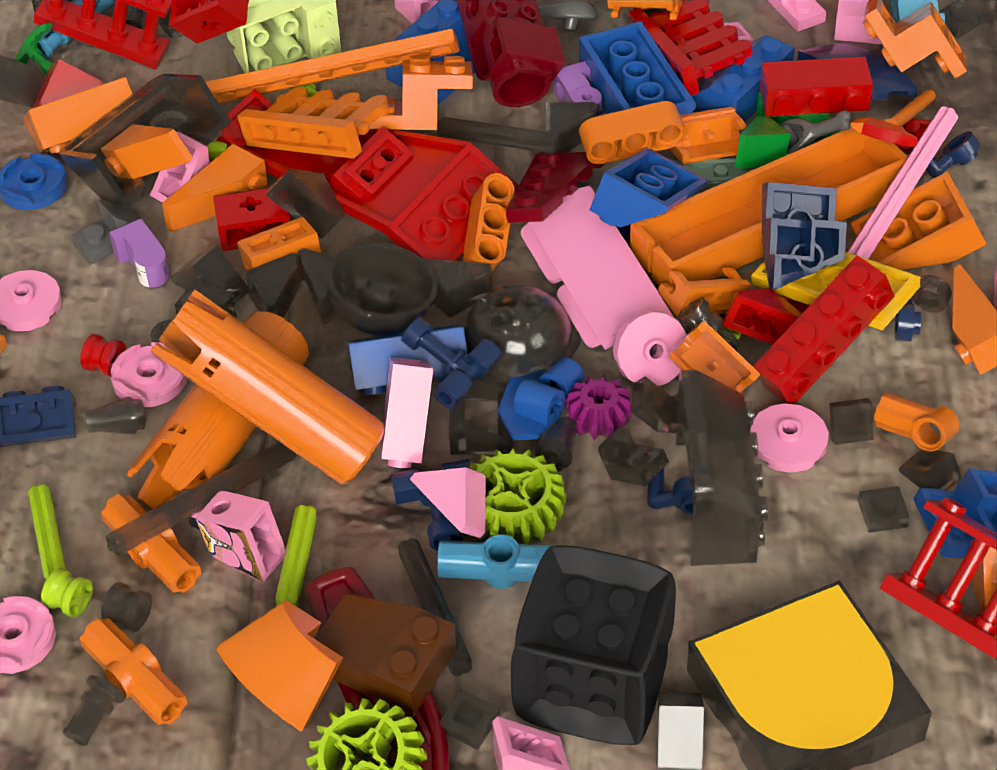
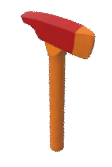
M926 89L892 118L883 121L876 118H858L853 120L850 126L860 134L878 140L916 147L918 138L906 132L902 126L935 99V92L931 89Z

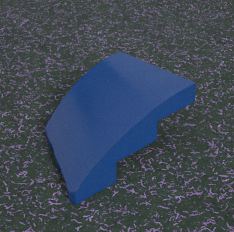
M969 468L955 491L919 488L913 498L929 532L938 516L924 509L923 506L927 500L942 501L944 497H947L967 508L964 515L997 533V471ZM953 525L939 553L941 557L964 558L971 546V540L975 538Z

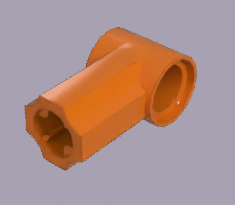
M888 392L881 397L873 419L876 427L912 439L919 448L930 452L938 450L958 433L960 425L958 416L948 407L938 406L930 408ZM930 422L937 425L941 435L933 431Z

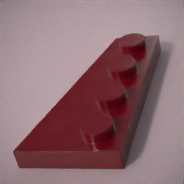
M555 149L539 152L534 156L505 209L507 223L543 222L563 203L562 197L572 195L578 190L577 182L579 180L587 181L593 176L592 168L600 169L605 164L591 163L585 152L559 153Z

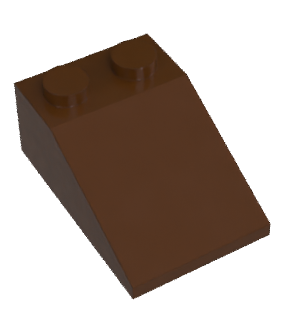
M348 594L343 596L315 637L317 641L343 657L333 677L334 680L374 700H384L391 708L395 705L399 706L405 712V715L414 718L456 652L455 624L416 606Z

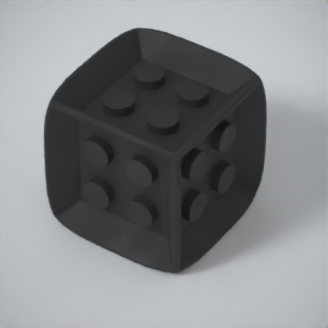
M550 546L543 554L537 566L518 621L510 674L512 704L516 714L531 724L552 731L609 744L638 745L650 725L667 663L668 643L672 636L676 603V585L672 573L650 562L579 546Z

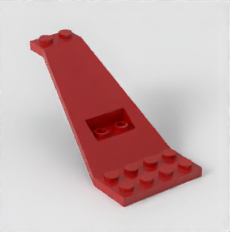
M256 89L224 116L210 132L214 139L226 143L227 148L234 144L263 159L266 173L383 232L437 280L464 253L471 201L486 177L493 173H500L512 181L514 193L518 187V184L468 141L386 129L384 126L380 129H369L365 135L360 134L358 136L362 152L355 158L247 146L237 115L245 109L266 111L273 105ZM382 156L387 157L390 161H386ZM361 176L366 177L369 180V182L364 180Z

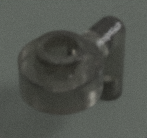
M924 275L920 277V288L912 296V301L918 308L926 312L938 313L946 308L952 291L948 283L942 278L934 275Z

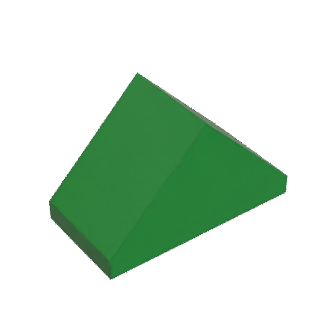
M759 113L740 134L735 167L740 169L759 168L786 156L790 132L769 116L765 117V114Z

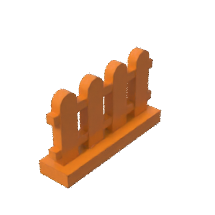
M299 87L290 90L285 95L280 94L276 98L277 102L266 111L245 109L237 115L247 146L355 158L362 152L358 136L360 134L365 135L369 131V126L380 116L385 117L390 111L385 95H376L369 98L366 102H361L359 93L351 92L335 100L331 90H322L315 93L312 97H308L306 88Z

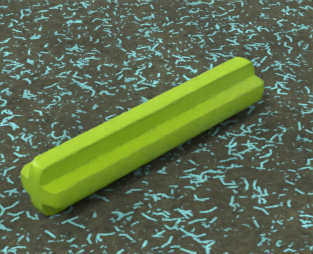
M40 484L39 486L30 487L28 496L43 575L46 581L55 569H66L50 489L46 484Z
M298 505L295 508L275 597L276 606L285 600L296 607L299 605L317 520L316 509L311 505Z

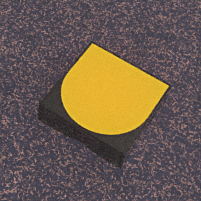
M840 580L705 634L688 643L687 672L700 693H702L714 716L727 728L733 737L740 758L748 770H848L856 766L872 764L926 739L932 711Z

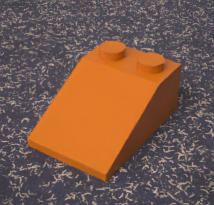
M947 171L912 190L869 260L899 270L954 262L987 244ZM872 212L851 222L856 236H858Z

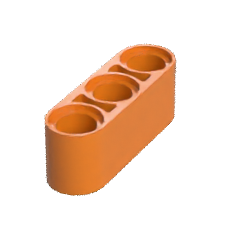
M661 101L587 119L581 124L579 135L588 160L594 164H605L630 158L646 148L656 152L678 146L686 138V130L676 105L673 102Z
M493 173L486 177L471 201L462 261L465 272L475 279L482 280L488 278L506 254L510 223H507L505 209L514 194V185L507 176L500 173Z

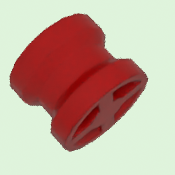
M91 334L82 347L80 355L82 368L88 371L98 369L105 376L112 377V364L119 354L126 350L125 343L117 339L107 341L102 335Z

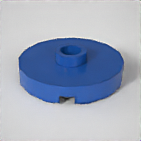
M38 153L30 154L28 159L21 160V157L11 160L0 170V197L2 201L12 208L21 210L41 209L53 204L63 196L67 189L68 178L64 166L56 158Z

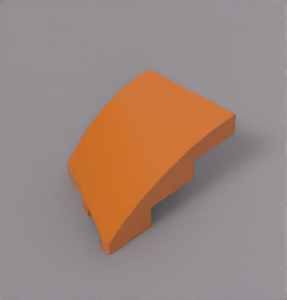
M285 600L220 643L216 651L231 672L254 696L283 720L302 732L309 726L343 657L314 639L321 625L320 621Z

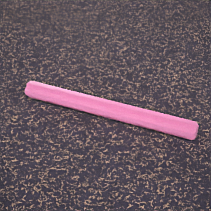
M944 106L939 108L916 147H914L847 251L848 253L866 259L870 258L957 122L958 115L953 108Z

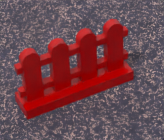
M708 0L682 1L677 20H669L671 11H664L662 13L657 11L650 14L651 17L640 7L628 12L630 24L639 21L643 23L691 96L700 93L697 82L698 78L714 76L713 72L735 63L737 65L743 64L745 59L753 54L751 42L749 40H738L737 28L732 25L724 26L722 13L717 11L710 12Z

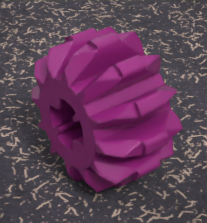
M605 375L600 380H593L588 376L585 384L575 383L572 393H569L566 399L567 419L570 426L576 427L579 436L590 433L594 441L598 435H604L610 440L614 432L623 433L626 423L630 422L632 417L629 390L622 388L619 379L607 382Z

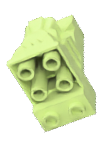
M249 0L246 24L226 32L227 38L235 47L233 49L234 54L244 73L285 65L306 56L308 59L341 53L336 0Z

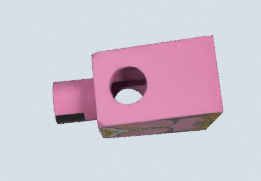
M221 491L206 506L198 504L191 510L189 515L190 526L201 531L209 553L227 565L264 583L284 559L286 549L269 502Z

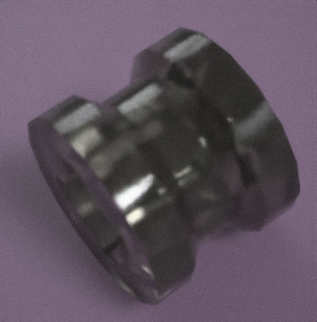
M704 297L691 302L676 318L688 332L703 321L717 332L724 322V319L719 314L713 313L709 309V302Z
M116 582L110 587L101 607L102 619L109 618L113 623L121 622L125 629L137 632L143 627L149 617L152 608V596L143 590L131 591L129 585Z

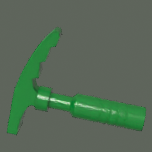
M52 23L42 24L31 32L14 59L17 65L26 64L30 58L32 61H36L40 65V70L47 75L53 63L42 56L43 53L37 47V42L41 40L42 35L51 30Z

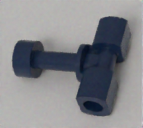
M418 317L407 328L401 341L413 351L421 346L446 366L443 372L446 378L438 385L434 397L441 405L453 410L469 393L473 384L472 381L476 377L482 379L498 363L502 351L493 342L483 339L469 355L463 350L455 354L430 334L433 326L422 317Z
M469 459L442 464V470L465 467L471 469ZM418 469L391 474L396 505L420 500L423 505L430 507L433 522L428 526L427 534L432 549L438 551L440 541H462L461 532L410 480L414 473L419 472Z

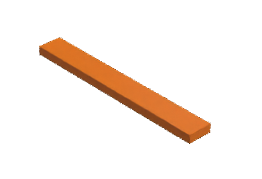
M453 29L189 85L190 97L200 107H206L244 99L254 89L261 94L272 93L403 65V61H410V56L423 55L429 56L431 59L454 54L460 51V47Z

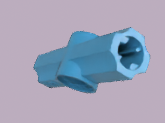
M502 534L494 535L484 543L440 541L437 566L438 578L482 579L488 585L498 589L509 588L517 581L532 582L543 554L551 545L518 544L512 537Z

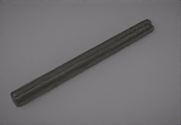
M280 442L270 446L108 533L106 536L108 550L118 556L128 552L201 512L218 492L227 491L235 493L294 461L296 453Z

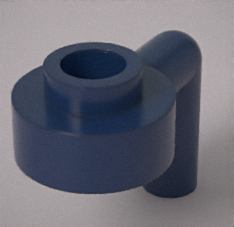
M971 131L958 135L944 147L943 155L936 160L935 157L932 159L926 171L931 177L936 178L954 164L965 165L971 162L978 155L976 150L980 146L979 141Z
M912 297L895 316V341L911 342L913 334H920L921 312H915Z
M660 464L649 466L647 504L650 508L660 509L675 506L686 514L697 515L708 510L713 505L714 487L709 480L697 476L683 477L674 483L673 490L664 491V467Z

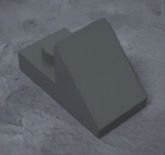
M99 199L97 202L102 219L71 234L74 247L90 265L114 253L109 232L141 219L134 209Z

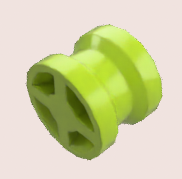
M57 568L48 576L43 585L41 602L50 609L61 608L66 616L77 618L85 611L93 594L92 581L82 576L74 578L70 571Z

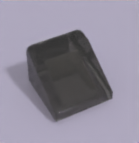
M921 449L899 467L900 473L920 488L948 490L961 478L954 453L941 450L930 452Z

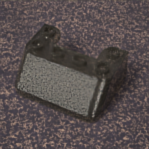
M166 73L153 78L68 142L62 147L59 154L65 163L101 200L117 205L130 206L143 197L142 191L146 187L145 181L156 173L136 179L116 177L105 165L104 160L106 156L101 151L103 146L132 124L171 128L198 142L205 141L206 143H211L223 134L222 129L231 121L202 76Z
M697 369L679 371L675 436L676 446L686 445L694 508L690 563L691 566L756 563L758 546H765V527L763 521H768V502L766 496H759L758 490L763 488V471L761 464H754V457L758 456L757 433L750 432L749 425H753L752 402H745L742 393Z

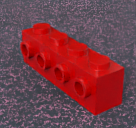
M856 255L754 364L753 367L761 374L759 379L763 386L784 403L795 404L895 297L886 275Z

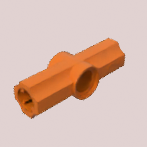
M118 493L107 500L105 508L101 511L102 520L123 541L125 549L137 566L143 570L148 567L173 593H185L195 586L196 580L202 574L200 565L178 544L172 529L161 517L153 519L129 494L120 495Z
M97 618L86 626L85 632L79 638L81 646L104 669L107 679L120 696L124 699L131 697L158 726L161 724L169 725L181 716L182 710L188 704L186 696L162 672L157 659L144 644L138 643L135 645L109 618Z

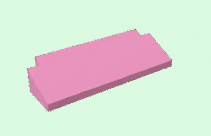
M589 185L578 188L572 195L562 197L563 203L543 222H528L521 229V236L550 283H558L563 280L565 285L558 289L557 297L585 344L591 348L601 344L607 350L614 345L615 336L621 325L630 317L633 318L641 314L639 312L652 310L666 313L673 318L674 316L617 227L602 222L599 215L589 210L595 197V193ZM657 344L651 346L649 350L650 356L656 354Z

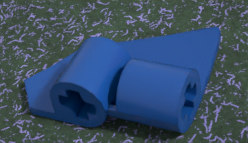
M519 353L498 408V414L512 440L538 439L557 421L563 411L565 400L568 398V394L572 393L575 383H583L584 372L576 361L567 357L559 358L548 370H544L524 353Z

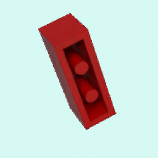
M866 57L764 62L761 67L759 89L765 117L836 113L843 110L853 112L869 111L873 82Z

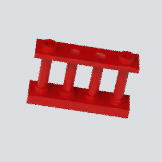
M42 0L34 13L33 23L37 25L52 23L51 30L157 70L168 51L170 40L157 35L159 17H166L171 8L172 0H115L113 18L95 12L96 0H83L82 6L66 0ZM128 4L147 11L144 30L126 24Z
M944 497L942 501L927 500L923 508L938 516L909 571L904 570L903 573L887 574L879 589L997 660V588L982 615L977 614L976 617H973L961 609L963 603L960 601L989 548L992 547L997 550V533L964 515L967 508L950 498ZM954 525L975 539L945 593L940 592L937 595L925 588L927 582L924 578Z

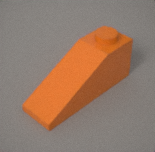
M132 124L101 148V151L106 156L104 162L109 171L116 177L119 176L127 179L143 177L188 163L193 159L176 131L171 128Z
M234 144L229 146L162 203L167 229L173 232L215 217L213 201L215 196L265 189L268 186L264 160Z
M961 264L954 267L952 329L959 342L954 345V349L965 366L972 363L978 373L982 375L997 366V310Z

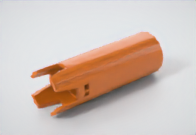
M194 289L188 298L192 303L185 302L158 339L164 346L156 343L150 352L340 485L352 480L363 468L380 443L385 433V423Z
M257 311L252 315L250 314L243 324L303 365L309 355L308 344L301 332L282 316L271 312ZM195 384L129 468L126 476L132 478L149 458L155 465L136 498L146 508L157 514L183 489L195 492L180 515L182 521L186 518L189 519L191 510L201 503L257 426Z

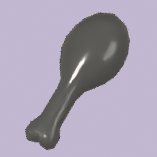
M565 0L548 5H537L541 18L565 20L563 28L575 31L578 20H595L598 17L596 8L586 1Z
M843 110L836 116L819 123H812L800 118H792L782 122L779 125L790 132L787 155L811 145L817 138L835 131L849 130L851 127V114Z

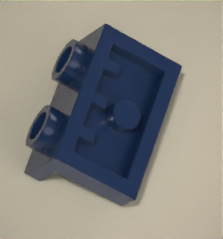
M50 386L41 390L42 393L26 395L24 391L4 393L3 398H0V447L77 438L74 416L76 399L71 390H65L62 386Z

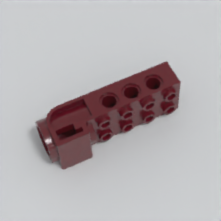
M457 0L475 74L481 81L490 82L494 99L500 105L517 108L528 106L541 100L548 93L552 81L565 66L566 62L556 28L543 26L536 0Z

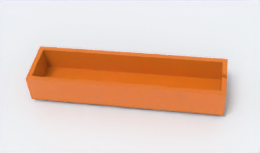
M850 127L849 130L841 131L690 197L664 214L632 223L630 227V249L646 274L652 273L651 279L658 287L661 283L675 286L674 280L669 276V271H680L687 281L714 280L724 275L722 268L732 267L736 270L764 257L762 237L763 183L772 182L837 188L835 221L841 222L877 206L908 156L895 144L860 134Z

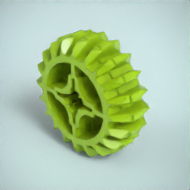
M512 447L509 454H502L496 449L494 457L490 458L482 454L479 460L480 464L470 463L471 470L486 475L485 494L488 492V496L485 497V533L479 540L502 534L510 536L516 541H521L523 544H529L532 537L542 541L545 531L554 532L557 521L562 520L564 504H566L564 480L562 475H558L555 464H547L544 455L533 458L529 449L523 454H517L514 447ZM542 496V498L534 506H532V504L535 503V499Z
M362 698L358 710L351 703L345 702L344 715L339 716L336 712L329 711V717L333 723L328 728L325 725H317V731L322 735L321 740L309 741V747L317 754L306 758L307 766L312 770H336L338 756L342 751L346 759L341 770H423L417 764L427 760V753L424 749L419 748L425 739L419 731H415L417 724L412 717L404 718L405 712L399 706L395 705L390 709L386 701L379 699L373 707L368 699ZM368 730L363 736L352 738L358 733ZM396 736L398 754L394 767H391L387 762V757L392 749L390 743ZM356 752L363 757L373 758L379 766L370 761L360 760L354 753Z

